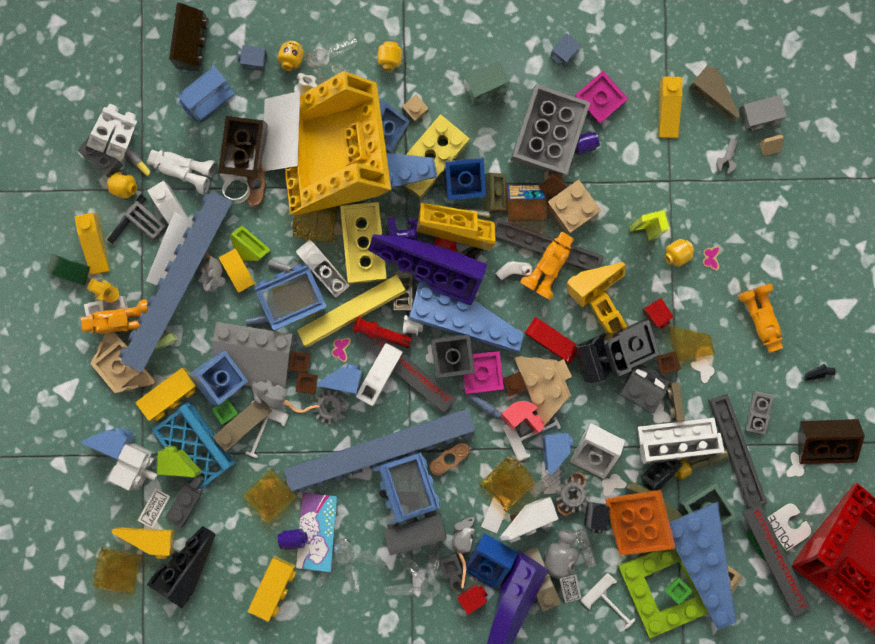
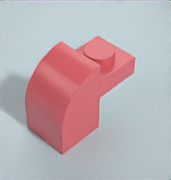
M527 401L513 403L500 415L501 419L512 431L523 421L536 435L545 428L543 420L538 415L534 416L533 414L537 407Z

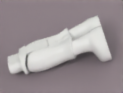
M151 150L147 160V164L154 166V169L159 170L163 174L179 178L183 182L192 183L195 185L197 192L202 195L208 192L210 179L193 174L192 171H198L211 178L217 169L216 161L198 162L194 161L193 158H185L172 152H164L163 150L159 152Z

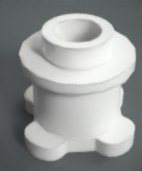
M299 73L297 76L299 82L294 87V91H300V95L311 90L317 86L315 83L316 78L312 75L308 76Z
M408 315L404 316V335L406 333H413L418 336L419 332H423V324L408 320Z

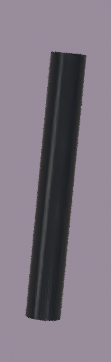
M140 194L136 201L143 204L147 198ZM124 215L107 238V241L113 244L131 220Z

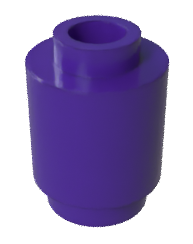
M596 132L581 134L574 153H577L579 156L596 150L600 146Z
M302 528L286 530L278 534L280 549L304 548L305 544L308 543L307 533Z

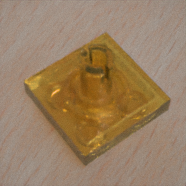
M272 468L242 495L268 524L298 497L293 491H290V488Z

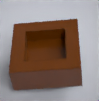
M291 351L288 370L308 373L311 354Z
M676 351L656 357L661 375L681 370Z
M521 372L503 378V383L509 397L527 390Z
M298 373L296 392L315 394L318 375Z

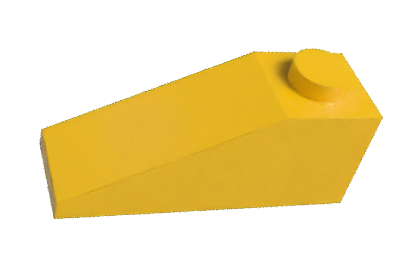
M663 77L659 82V138H678L682 103V77Z
M88 213L74 216L87 265L90 266V275L109 272L110 268L99 215Z
M621 262L580 272L568 280L567 294L580 306L584 307L625 276L626 264Z
M124 527L112 529L113 534L150 555H156L155 558L165 559L167 555L173 554L175 530Z

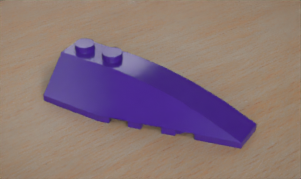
M373 234L368 251L386 262H393L398 265V269L404 273L408 271L416 276L415 279L420 283L424 281L431 286L430 289L468 305H472L488 265L433 244L395 236Z
M520 550L517 551L518 553L513 565L501 584L487 644H513L548 572L547 568Z

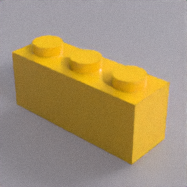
M186 368L179 369L135 402L148 421H159L166 415L164 412L170 408L171 410L175 409L181 404L180 400L184 397L190 398L197 392L195 389L198 387L190 378V373Z
M274 556L247 612L268 622L271 617L275 618L280 609L277 606L280 599L284 600L288 589L285 587L288 581L292 583L296 575V571H294L296 565Z

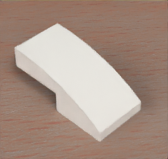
M120 296L115 302L111 303L103 300L84 304L86 316H89V314L93 315V313L98 311L128 308L125 296Z

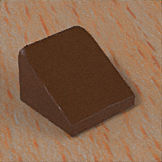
M556 172L539 186L543 192L552 198L567 187Z

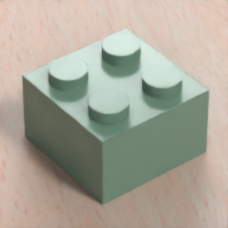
M498 61L465 76L464 87L472 105L478 104V106H482L489 102L488 99L493 97L497 99L504 96L506 91H508L510 81L501 62Z
M714 482L708 483L679 502L686 514L718 502L722 526L737 517L718 485Z

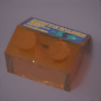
M540 184L506 185L507 222L546 221V193L539 188Z

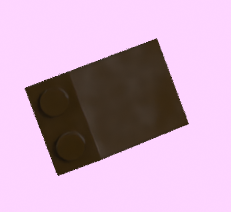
M232 116L225 117L219 174L257 178L268 124L264 120Z

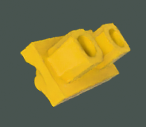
M91 278L87 289L95 293L96 299L100 301L104 299L111 303L119 298L118 289L111 286V283L104 279L102 282Z

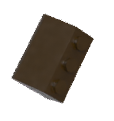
M179 2L176 5L169 60L176 69L199 72L200 66H203L204 56L201 54L202 48L206 46V36H204L205 29H208L209 18H207L204 11Z
M859 419L801 421L798 431L799 463L858 462L865 437Z

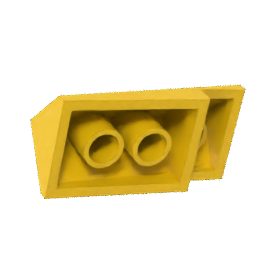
M421 202L416 232L488 251L495 245L494 222L478 219L477 212Z

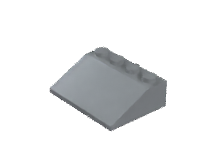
M536 84L532 90L510 160L529 167L567 175L590 102Z
M216 322L211 358L226 351L248 382L244 384L246 386H252L254 381L266 383L269 380L272 386L279 385L286 389L289 373L288 366L295 335Z

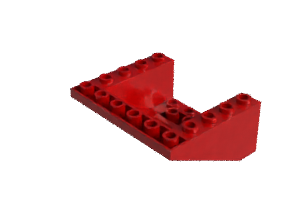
M856 483L852 485L800 550L792 567L874 635L875 497Z

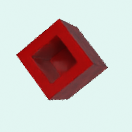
M662 298L657 299L642 309L654 329L659 326L661 329L671 324L670 319L674 317Z
M475 583L458 594L457 599L468 615L487 603L486 596L488 594L482 585L479 587Z

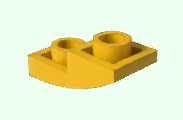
M236 248L219 257L238 293L255 284Z

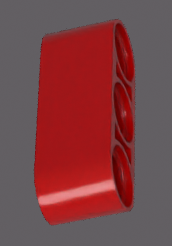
M534 317L524 333L562 360L564 359L565 362L571 364L576 356L573 346L577 344Z

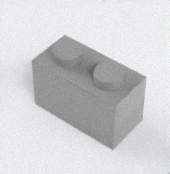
M781 95L744 104L740 108L745 130L752 129V131H758L770 124V127L781 124V121L787 117Z

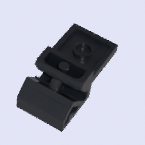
M649 319L641 320L615 333L604 332L573 346L584 381L587 383L606 380L611 371L615 377L622 376L632 371L633 367L660 355Z

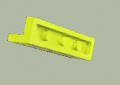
M665 210L643 215L629 226L630 232L645 229L648 241L657 239L670 229Z

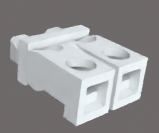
M109 104L107 108H103L86 146L103 153L110 135H112L105 154L122 161L137 123L135 120L136 115L131 112H126L125 116L119 114L117 106Z

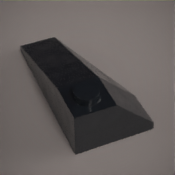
M202 526L186 541L185 547L179 553L176 551L172 555L173 559L166 565L162 564L157 569L147 585L180 608H183L195 590L216 534Z

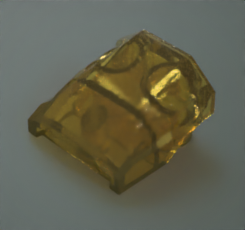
M339 206L294 215L292 224L293 237L334 243L335 219Z
M508 455L479 485L483 486L504 507L503 510L507 512L534 486L535 481L531 473L517 459Z
M101 547L95 566L93 586L134 594L137 572L143 555Z

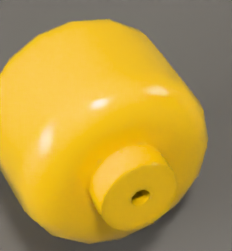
M685 459L679 460L683 466L674 475L679 480H683L692 474V468Z

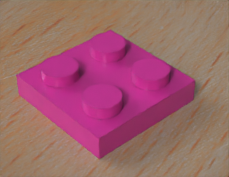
M604 71L598 74L574 96L590 102L587 112L599 125L628 100L626 95Z
M499 351L472 354L475 373L463 375L465 393L470 394L504 389Z

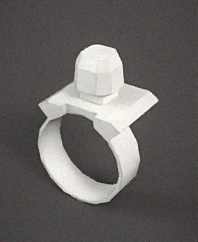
M220 174L223 182L222 191L225 198L231 200L233 204H239L249 197L250 188L246 181L247 177ZM240 180L248 185L246 193L238 199H231L225 195L227 186L233 181Z

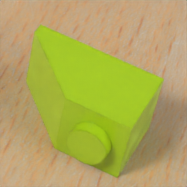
M165 446V449L158 451L157 475L196 477L201 474L199 467L184 450H178L176 446Z

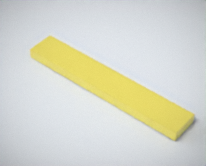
M396 274L303 326L297 332L307 348L356 321L358 316L363 317L406 293V290Z

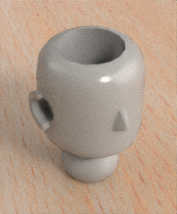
M562 529L559 532V542L552 543L544 555L545 568L548 569L547 573L558 579L573 575L579 554L577 549L572 546L576 541V533L566 529Z

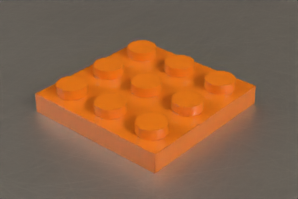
M661 490L605 499L606 505L611 509L609 510V516L619 555L670 550L676 547Z

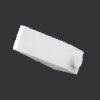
M164 180L147 190L168 224L174 212L188 217L170 186Z

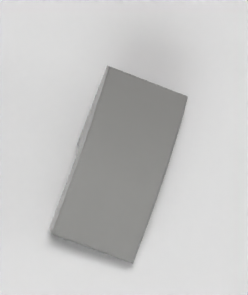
M754 390L746 422L747 431L765 435L770 419L769 412L774 399L772 394Z

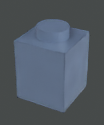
M566 33L554 47L550 56H552V60L556 64H562L565 67L578 52L581 44Z
M242 45V51L238 52V62H240L242 68L265 71L267 61L266 49L264 47Z

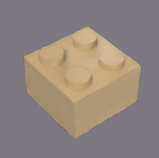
M580 180L574 182L546 204L567 235H570L601 211Z

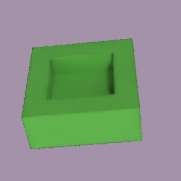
M229 398L212 408V411L222 425L239 415Z
M678 576L664 589L678 605L693 592Z

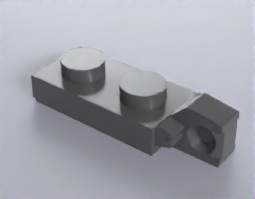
M198 475L191 482L187 481L183 485L165 516L166 519L179 527L184 526L202 495V489L199 487L204 480L203 477Z

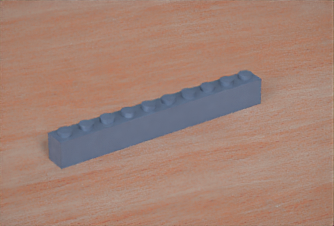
M211 191L209 195L205 194L200 203L204 205L201 211L197 210L192 218V221L195 223L192 228L187 227L183 235L185 238L183 245L178 244L174 252L177 255L174 262L169 261L165 269L168 272L165 279L160 278L155 287L159 289L156 296L151 295L146 304L149 306L147 313L142 312L137 321L140 324L137 331L133 329L128 338L131 343L128 348L123 347L119 358L122 359L120 363L140 373L143 372L232 203L231 200L214 191Z
M467 408L285 468L284 472L290 491L296 490V493L308 490L307 486L312 484L318 487L326 484L325 480L333 478V481L345 478L344 474L351 472L352 475L363 472L362 468L369 466L370 469L381 465L380 462L388 460V463L399 460V456L406 454L407 457L418 454L417 450L421 448L427 451L436 448L435 444L443 442V445L454 442V438L461 436L462 439L473 435L472 432L476 430Z

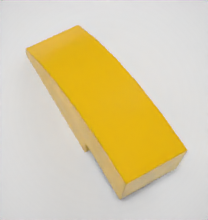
M601 293L588 303L605 332L615 333L627 327L607 293Z

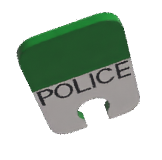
M792 503L783 505L767 516L784 553L811 534V528L806 520L801 522L796 529L789 527V518L801 513ZM749 529L747 532L748 539L750 540V542L752 543L760 557L764 561H766L751 530Z

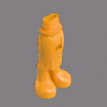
M561 231L558 238H554V241L549 244L541 260L535 265L536 268L531 275L523 277L519 283L534 291L542 274H546L535 292L551 301L553 297L551 291L552 283L557 278L558 272L569 256L572 249L570 246L574 238Z
M772 283L737 295L740 302L746 304L750 312L749 315L754 321L757 334L763 345H766L769 353L783 348L780 325L775 317L773 306H771L769 301V294L773 291ZM755 294L761 305L759 309L755 300Z
M147 299L140 300L136 307L98 311L93 313V315L89 314V316L81 317L82 332L108 334L120 331L127 332L133 329L137 331L140 326L137 322L138 320L128 321V318L140 317L142 312L147 313Z

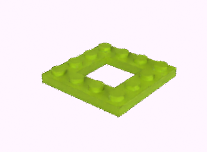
M675 548L648 552L618 565L649 638H653L709 613ZM679 562L689 587L693 591V597L684 600L680 605L675 604L659 611L645 576Z

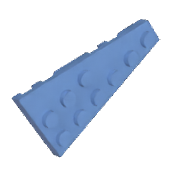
M386 153L391 189L437 178L434 158Z
M424 281L418 282L408 320L459 336L470 334V339L514 353L520 351L523 339L522 332L474 300L472 305H468L430 289L431 286Z
M716 502L669 523L676 546L675 549L715 626L719 630L736 623V615L731 593L719 504Z

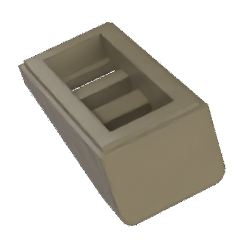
M393 273V276L397 274L399 278H409V282H402L403 286H409V289H405L406 293H409V297L393 299V311H411L413 304L412 274ZM397 301H409V304H397Z

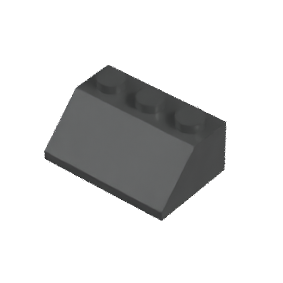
M431 511L425 513V517L420 519L414 517L406 520V523L388 524V528L384 529L389 555H395L447 539L441 514Z

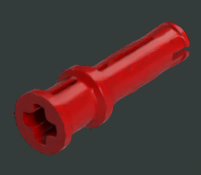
M360 316L357 317L353 326V333L360 332L368 335V338L377 337L408 348L410 344L403 342V340L411 342L412 339L411 336L380 327L377 322L365 321Z

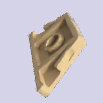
M116 332L104 335L102 342L100 341L97 348L98 351L90 364L114 393L157 383L146 368L140 373L120 363L122 359L119 358L123 347L128 348V346Z
M517 356L515 361L531 400L537 407L536 412L543 420V426H545L571 397L570 391L557 360Z

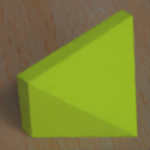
M240 226L230 235L233 248H236L242 260L259 261L270 252V249L243 226Z

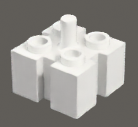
M135 443L125 444L108 481L127 490L142 486L146 478L155 481L157 474L146 469H150L154 463V452Z

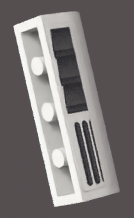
M714 418L640 426L637 428L640 443L639 451L643 464L716 456L724 453L721 433H717Z

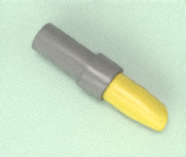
M127 147L125 155L135 167L148 177L150 173L148 167L139 156Z

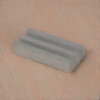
M138 201L124 214L153 240L166 227L164 223ZM138 206L156 223H158L160 225V228L158 229L157 227H155L135 208ZM133 212L134 214H136L142 221H144L149 227H151L155 231V233L152 234L150 231H148L143 225H141L136 219H134L130 215V213Z

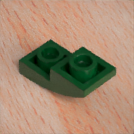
M51 254L46 272L85 285L90 266Z

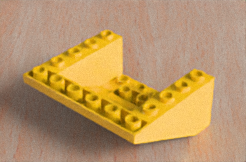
M342 71L300 95L297 166L285 168L290 214L300 215L378 197L391 191L376 82Z

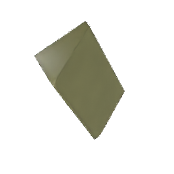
M485 174L486 196L483 197L484 211L507 212L506 174Z

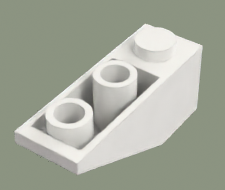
M310 239L295 251L335 298L350 286Z
M385 343L356 397L373 406L377 402L403 352Z
M551 497L541 498L525 505L500 536L501 541L509 540L511 543L521 539L520 535L522 534L526 536L536 533V529L539 527L544 529L552 526V522L558 520V516Z

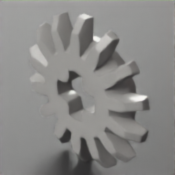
M328 390V395H325L323 391L320 392L322 397L320 398L317 395L315 397L319 400L318 403H312V405L320 406V408L312 410L319 413L316 419L321 416L323 417L322 423H324L325 419H328V424H331V419H334L337 423V416L343 418L344 416L341 414V411L346 412L347 410L342 408L346 401H340L343 398L342 395L336 397L337 391L333 395H331V390ZM329 401L335 406V409L331 410L330 413L324 408V405L328 404Z
M571 477L570 483H568L567 479H564L566 485H558L562 490H556V493L561 494L556 500H562L559 506L562 507L565 504V511L567 512L569 507L572 508V513H574L575 507H578L579 511H581V504L584 506L588 505L584 500H590V497L586 496L590 489L584 490L587 484L580 485L581 479H578L575 483L574 477ZM576 490L578 498L570 500L568 491L573 492Z

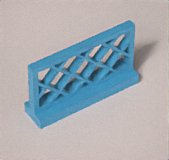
M192 402L183 404L176 412L152 429L164 448L165 446H172L173 441L182 443L181 450L184 451L186 444L195 445L194 455H187L193 458L195 464H197V459L207 460L205 471L201 470L205 477L204 482L199 487L200 489L236 464L228 451L225 452L213 438L215 436L214 432ZM180 413L185 419L184 426L175 425L176 416ZM162 427H171L169 438L163 437L159 430ZM174 428L184 429L183 440L173 438ZM187 430L195 432L196 442L186 440ZM199 446L206 447L208 450L207 457L198 456ZM210 461L217 462L221 469L218 472H210ZM186 477V478L188 479L189 482H191L194 477Z

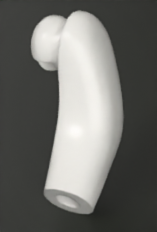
M511 261L507 262L495 274L502 281L512 274L529 276L533 270L529 263Z

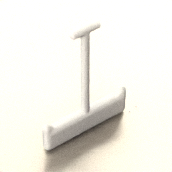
M270 408L272 412L264 419L251 452L246 451V455L258 458V455L254 453L268 418L285 426L289 415L280 410Z
M554 417V423L545 426L541 432L554 426L560 429L561 426L557 418ZM507 424L504 425L503 429L517 460L520 462L529 458L530 454L526 453L521 441L536 434L532 432L520 438L516 428L512 431Z
M607 573L581 599V603L588 610H591V605L601 596L628 623L625 626L628 629L636 621L635 618L630 621L603 594L612 584L617 583Z

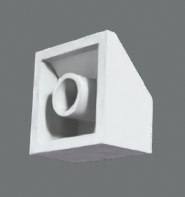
M590 423L570 462L605 479L620 457L625 440Z

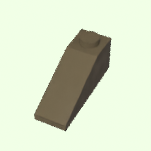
M707 65L689 87L734 122L740 114L722 76L719 75V71Z
M254 401L213 438L227 452L263 421L272 410L264 401L261 404H257Z
M537 546L523 552L545 567ZM548 573L536 595L543 611L561 604Z

